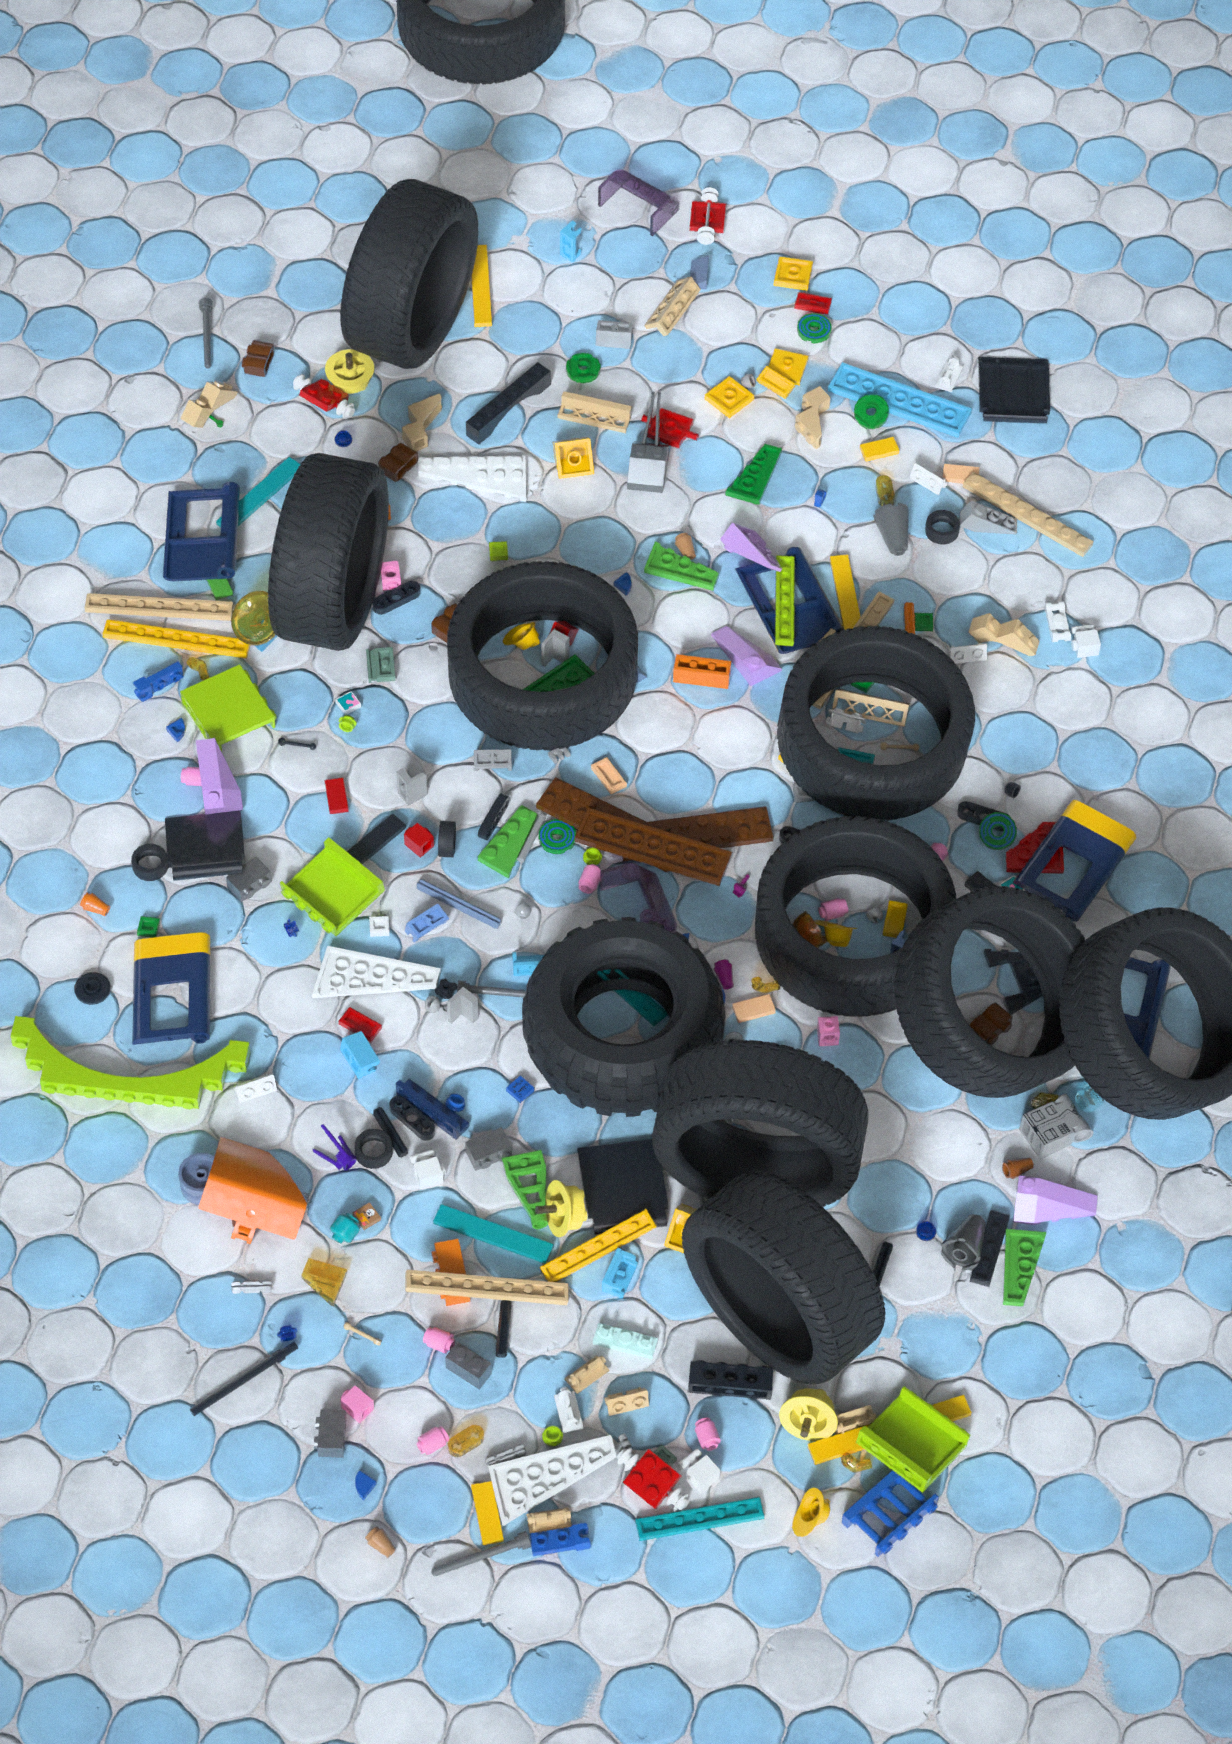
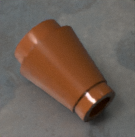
M1030 1157L1009 1159L1002 1164L1005 1177L1015 1179L1034 1167Z

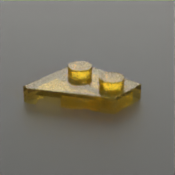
M308 1258L301 1276L328 1304L334 1306L346 1278L347 1269Z

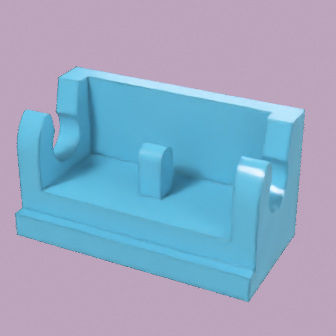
M571 221L560 231V255L572 263L581 255V249L576 252V237L581 233V228L575 231L576 222Z
M512 952L513 975H532L544 955L517 956L516 952Z
M362 1031L342 1038L340 1050L357 1078L360 1079L365 1075L375 1072L376 1069L373 1066L378 1065L380 1060Z
M617 1248L602 1281L603 1292L620 1298L624 1297L638 1266V1262L635 1261V1255Z

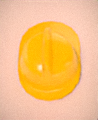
M535 622L514 627L504 636L502 643L504 645L514 644L522 650L539 645V633L534 627Z
M814 920V923L824 926L826 940L832 946L847 947L851 940L853 929H857L829 921Z
M818 1488L808 1489L802 1498L792 1522V1529L796 1536H807L815 1526L824 1523L829 1517L830 1500L823 1497L822 1492Z

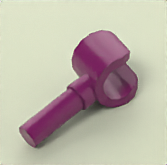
M748 874L745 875L741 882L734 884L732 893L738 898L742 897L746 891L743 886L750 878Z

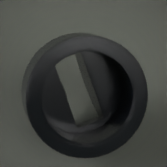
M1009 782L1004 787L1005 794L1014 799L1018 796L1021 786L1015 782Z

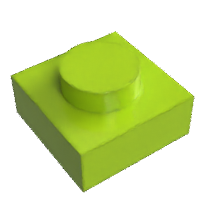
M507 541L489 542L490 561L508 560Z

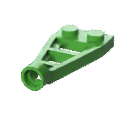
M538 1150L502 1158L506 1178L530 1217L532 1227L534 1229L545 1228L548 1225L546 1215L544 1213L536 1214L535 1212L536 1206H544L546 1204V1165L542 1151ZM535 1173L537 1175L536 1185L523 1187L518 1177ZM538 1192L540 1202L529 1204L526 1195Z

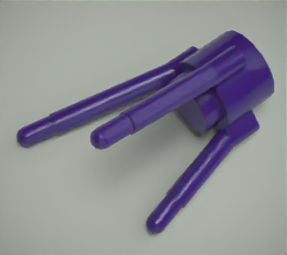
M322 1124L321 1128L339 1150L336 1155L337 1161L316 1149L312 1151L335 1165L338 1170L341 1168L344 1170L350 1169L357 1161L356 1156L351 1152L341 1135L338 1136V1139L342 1146L327 1127Z

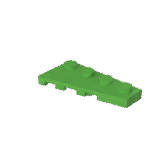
M656 541L644 567V573L714 591L719 578L718 572L700 563L696 564L690 561V558L682 557L670 548L665 549Z
M521 805L478 855V861L509 879L525 841L537 820V813Z
M1006 1229L1003 1305L1024 1306L1047 1232Z

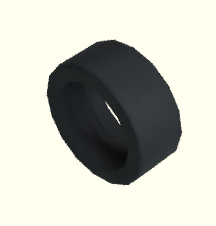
M937 510L927 517L925 533L933 543L945 545L957 539L960 521L954 513L947 510ZM937 522H945L950 524L953 529L949 532H938L933 529L932 525Z
M440 821L438 856L453 858L456 842V822Z
M141 845L134 850L131 856L132 870L141 880H158L168 870L167 853L159 845ZM146 856H156L161 859V864L153 869H144L139 866V861Z
M368 1129L359 1134L355 1140V1156L363 1167L378 1169L385 1166L391 1160L393 1155L392 1140L386 1132L379 1129ZM369 1141H379L385 1145V1152L377 1157H369L363 1154L362 1146Z

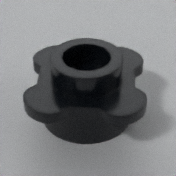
M441 979L440 985L435 988V993L443 999H450L453 997L454 990H457L458 985L448 982L447 979Z

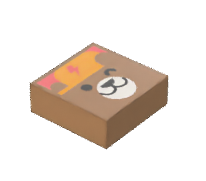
M370 1202L353 1212V1217L359 1221V1225L363 1230L381 1221L380 1215Z

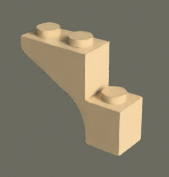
M219 381L206 382L200 398L188 401L180 419L193 427L203 428L211 413L234 399L238 391L233 389L232 384L225 381L223 383Z
M821 386L803 395L802 408L804 411L797 414L795 420L797 432L801 433L807 443L811 444L815 449L821 446L820 438L822 432L819 416L830 407V396Z
M440 394L430 396L408 406V418L412 423L402 427V439L414 451L428 447V438L425 430L442 411V398Z
M990 613L973 618L968 632L978 643L988 641L999 642L1028 656L1036 655L1040 642L1019 619L1000 624Z

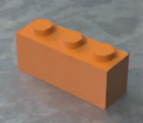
M676 654L673 682L728 689L731 661Z
M459 1239L434 1243L435 1251H431L433 1264L437 1263L438 1269H435V1272L466 1275ZM440 1295L441 1299H445L446 1306L470 1302V1297Z

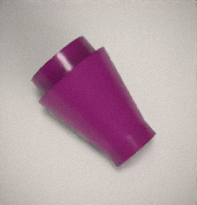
M727 959L715 962L713 970L723 990L733 988L732 964Z

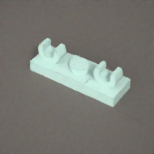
M598 1323L593 1338V1344L649 1359H653L658 1343V1338Z

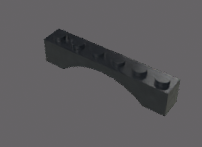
M537 362L466 421V436L480 445L493 433L502 418L516 404L527 397L541 394L551 385V371Z

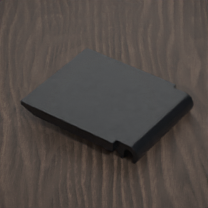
M978 357L979 412H983V422L1047 424V414L1050 415L1048 359Z
M241 810L165 818L168 868H172L173 881L243 874L242 860H245Z
M652 1139L577 1148L588 1219H592L594 1235H599L645 1209H647L656 1224V1228L667 1226L665 1210H668L667 1194L662 1167L655 1155Z

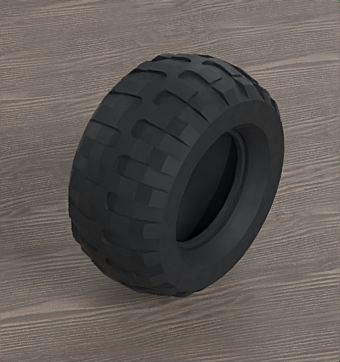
M621 917V921L610 922L606 918L593 921V924L585 929L579 926L571 930L563 941H556L552 944L542 960L539 961L528 980L522 1003V1032L528 1047L529 1056L536 1068L543 1074L550 1087L558 1094L566 1095L570 1103L582 1109L586 1106L594 1108L597 1114L611 1116L612 1112L625 1113L626 1117L641 1116L642 1111L650 1109L657 1112L664 1076L673 1062L685 1052L695 1047L723 1041L726 1012L723 991L706 957L698 948H693L688 938L677 931L670 933L664 928L663 924L651 920L647 924L637 922L636 918ZM614 969H619L629 979H623ZM603 970H611L609 974H604L610 980L604 981L597 975V972L601 971L603 973ZM613 990H633L644 993L659 1002L666 1010L670 1020L658 1034L650 1039L634 1044H615L592 1035L581 1024L577 1016L586 1003L602 993Z

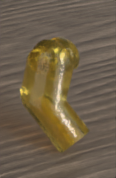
M189 657L187 665L199 672L201 680L208 679L209 673L206 663L201 659Z
M760 977L751 979V986L756 991L768 993L780 990L777 980L762 983Z
M1041 1092L1031 1100V1106L1037 1109L1047 1103L1055 1102L1059 1095Z
M844 1453L841 1456L842 1465L853 1473L872 1468L870 1458L859 1461L850 1453Z

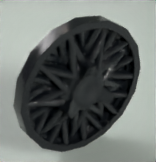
M97 972L81 975L74 985V993L77 999L88 1005L103 1002L111 991L108 978Z

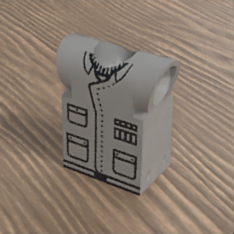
M1066 1093L1061 1095L1055 1102L1048 1103L1023 1114L1019 1127L1020 1132L1040 1160L1071 1145L1073 1142L1086 1141L1094 1134L1086 1120L1077 1112L1076 1106Z

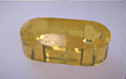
M886 475L877 477L875 489L879 504L881 506L893 505L895 494L891 478Z
M471 1425L451 1437L448 1441L449 1454L453 1457H461L481 1445L484 1441L483 1428L478 1425ZM471 1433L478 1434V1438H471ZM454 1444L461 1445V1449L454 1448Z

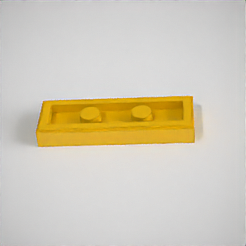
M492 1481L471 1485L482 1545L504 1542Z

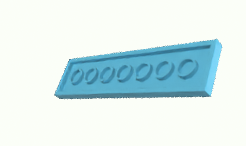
M843 362L828 386L829 392L854 401H858L865 395H879L887 402L890 414L957 438L960 436L972 413V408Z

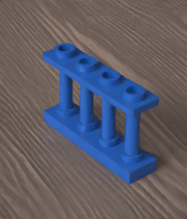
M892 1470L843 1514L842 1524L847 1529L852 1524L859 1526L877 1544L875 1555L879 1557L882 1553L884 1555L887 1554L897 1540H903L907 1536L908 1530L912 1527L916 1528L923 1521V1517L927 1513L932 1514L937 1509L939 1496L935 1493L928 1499L919 1489ZM896 1485H902L922 1506L913 1512L893 1493V1488ZM882 1498H887L907 1519L898 1525L878 1506V1501ZM867 1511H872L892 1530L885 1539L862 1519V1515Z

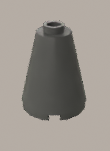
M898 503V506L894 507L892 504L881 506L875 510V515L873 514L877 527L890 553L895 556L903 555L908 549L909 508L902 503Z
M975 1214L967 1216L943 1242L941 1255L951 1266L956 1267L958 1265L962 1267V1270H970L975 1268L980 1262L986 1226L981 1216Z

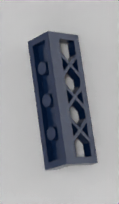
M410 1078L405 1083L400 1079L396 1082L397 1096H402L431 1122L455 1140L469 1128V1122L447 1108L445 1104Z

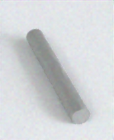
M539 814L517 858L519 862L523 863L546 819L545 815Z

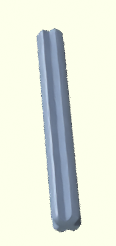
M420 879L416 885L418 890L495 929H498L501 925V918L423 879Z

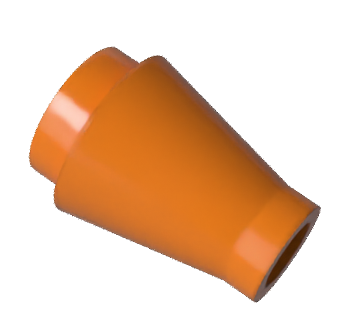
M87 892L80 903L83 910L106 916L110 910V906L94 893L90 894Z

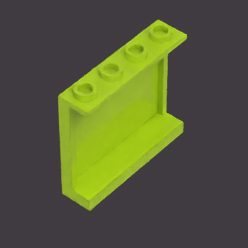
M240 664L180 691L184 707L204 738H215L221 752L222 744L269 723L272 728L276 727L275 719L277 717L274 710L269 709L266 698L259 694L258 686L256 683L251 682L249 672L244 670Z
M328 837L323 842L325 848L287 884L281 881L280 886L282 889L281 893L286 899H292L299 910H305L310 919L314 922L318 921L328 934L331 932L333 935L338 936L385 891L382 880Z
M903 1386L900 1395L868 1428L864 1426L859 1431L856 1443L914 1487L924 1492L967 1447L971 1435L965 1429L952 1422L947 1416L933 1408L931 1404L918 1397L915 1392Z

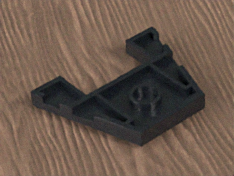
M984 949V956L989 968L1007 963L1010 965L1021 992L1003 998L1005 1008L1010 1015L1043 996L1039 981L1031 965L1020 952H1009V950L1001 949V951Z

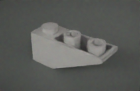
M971 500L960 511V526L968 530L982 533L1017 534L1016 518Z

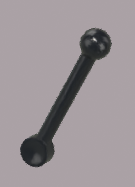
M284 738L278 740L280 746L287 744L307 747L311 750L316 749L315 743L286 741Z

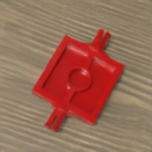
M661 408L660 442L680 448L686 438L697 441L699 434L690 431L694 419ZM643 414L641 422L647 423L648 416ZM656 415L653 418L651 417L648 438L653 440L656 437Z

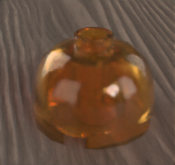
M806 910L795 918L792 925L804 939L816 948L828 942L826 937L822 936L820 928Z

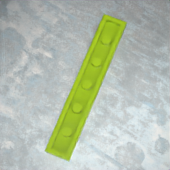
M776 555V560L782 570L781 572L775 571V645L793 646L794 557Z

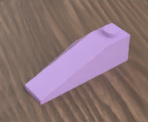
M732 522L720 539L725 545L724 548L730 553L735 552L765 567L781 572V566L776 558L770 555L772 552L765 547L766 542L755 530Z
M728 626L711 633L713 639L750 686L782 671V668L770 654Z
M215 738L196 740L205 814L243 810L241 791Z
M1019 1176L1013 1222L1037 1225L1050 1220L1056 1222L1059 1219L1069 1217L1075 1219L1096 1215L1097 1195L1041 1178Z

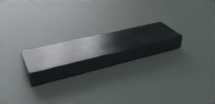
M391 814L346 852L363 864L405 830L406 824L394 814Z
M990 1210L985 1227L980 1262L973 1268L970 1282L990 1287L1010 1215Z

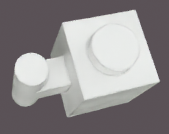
M1094 624L1071 627L1072 634H1075L1074 640L1071 641V647L1076 652L1077 658L1099 655L1101 643Z
M433 1149L410 1156L411 1163H414V1174L420 1190L443 1183V1175L446 1174L443 1163L439 1164Z
M695 1449L678 1462L677 1465L681 1470L687 1466L690 1467L687 1469V1483L692 1489L696 1488L699 1493H702L720 1478V1469L707 1455L698 1461L697 1458L702 1453L699 1449Z

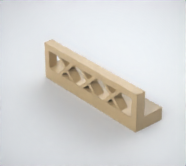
M692 277L679 279L675 282L644 325L646 329L657 327L663 336H667L701 290Z
M563 391L558 418L626 433L631 420L632 406ZM565 409H569L574 413L564 414L563 412ZM587 413L591 417L582 418L581 414ZM605 417L607 421L600 422L598 418ZM623 421L625 423L624 426H618L614 422Z
M836 689L832 710L837 708L838 698L846 699L850 706L844 710V713L852 715V713H858L854 706L860 702L864 703L868 709L861 714L862 718L905 727L910 703ZM880 706L883 707L887 714L881 718L876 717L872 710ZM895 710L904 711L902 722L895 721L890 713Z

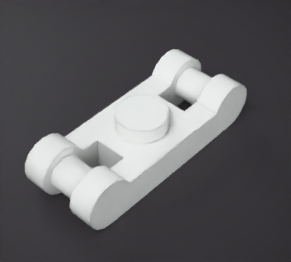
M1058 601L1055 604L1045 602V613L1051 641H1071V632L1068 627L1064 601Z

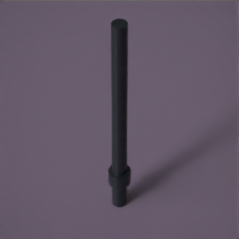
M292 1342L282 1350H276L272 1353L271 1357L191 1408V1414L196 1416L275 1363H281L286 1359V1356L298 1349L297 1344Z

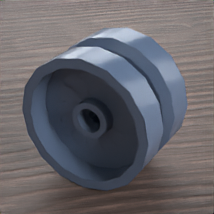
M196 1153L190 1155L181 1163L178 1176L182 1194L187 1201L199 1205L215 1156L208 1153Z

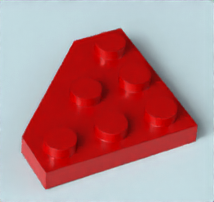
M1042 822L1035 831L1020 840L1018 845L1013 849H1009L1005 856L1006 872L1020 873L1056 822ZM1063 847L1057 850L1042 873H1064Z

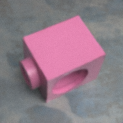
M398 561L382 562L380 574L383 591L392 590L400 586L401 578Z
M838 1016L818 1017L817 1035L819 1046L839 1045L840 1030Z
M357 1386L346 1390L341 1396V1408L346 1410V1413L358 1423H361L374 1410L373 1400Z

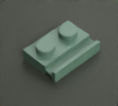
M393 647L374 648V650L366 649L369 683L371 681H395Z

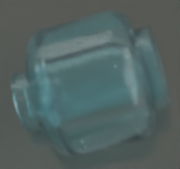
M1089 1084L1079 1089L1075 1095L1077 1107L1088 1113L1098 1109L1105 1101Z

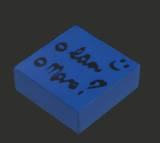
M519 1076L506 1087V1091L521 1103L534 1092V1087L523 1077Z

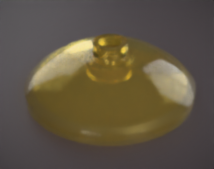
M250 592L243 596L234 607L231 617L232 629L236 637L245 644L253 646L262 645L276 636L270 623L268 592Z

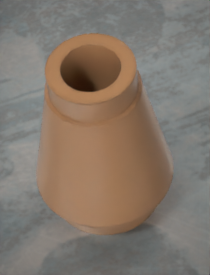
M688 533L677 535L675 537L677 548L683 556L690 558V560L694 559L696 554L692 537Z
M377 1526L365 1537L368 1545L387 1558L396 1551L384 1530L379 1529Z

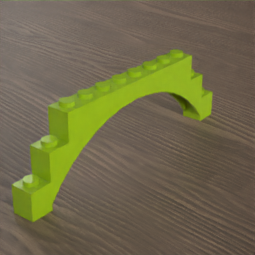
M15 1016L11 1032L12 1045L20 1049L27 1048L25 1057L27 1069L33 1071L42 1070L40 1084L42 1091L46 1093H62L68 1096L79 1095L87 1098L97 1097L110 1101L115 1099L128 1103L141 1102L147 1105L159 1104L166 1107L176 1106L185 1109H199L203 1089L223 1091L227 1070L234 1073L247 1072L251 1053L249 1042L230 1040L229 1045L217 1054L190 1068L159 1076L122 1077L89 1069L61 1054L40 1033L36 1026L35 1018Z

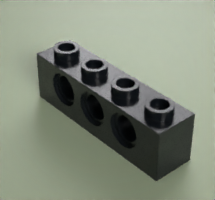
M704 1360L690 1361L688 1393L771 1400L774 1368L764 1365L754 1367L746 1364L731 1365L725 1362L708 1363ZM707 1375H713L714 1378L709 1379V1378H707V1377H705V1376H707ZM727 1377H734L735 1380H732V1381H731V1380H728V1379H726V1378H727ZM750 1378H752V1379H755L756 1381H755V1382H749V1381H747V1380L750 1379Z

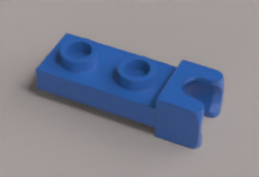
M176 662L147 678L143 676L133 682V685L137 688L134 690L135 695L141 702H144L153 697V693L164 689V687L172 683L178 682L184 677L182 665Z
M581 1523L567 1528L530 1533L533 1556L590 1549V1539L581 1538V1536L589 1533L588 1524Z

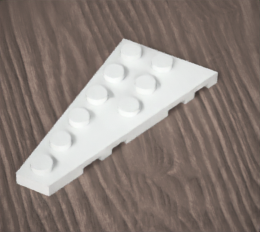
M525 456L418 457L419 476L438 481L444 479L450 481L451 484L457 485L460 483L466 485L467 488L492 494L497 492L504 494V497L511 498L513 496L520 498V501L526 502Z
M327 946L312 998L435 989L439 981L441 968Z
M608 1435L488 1466L502 1526L616 1458L612 1436Z

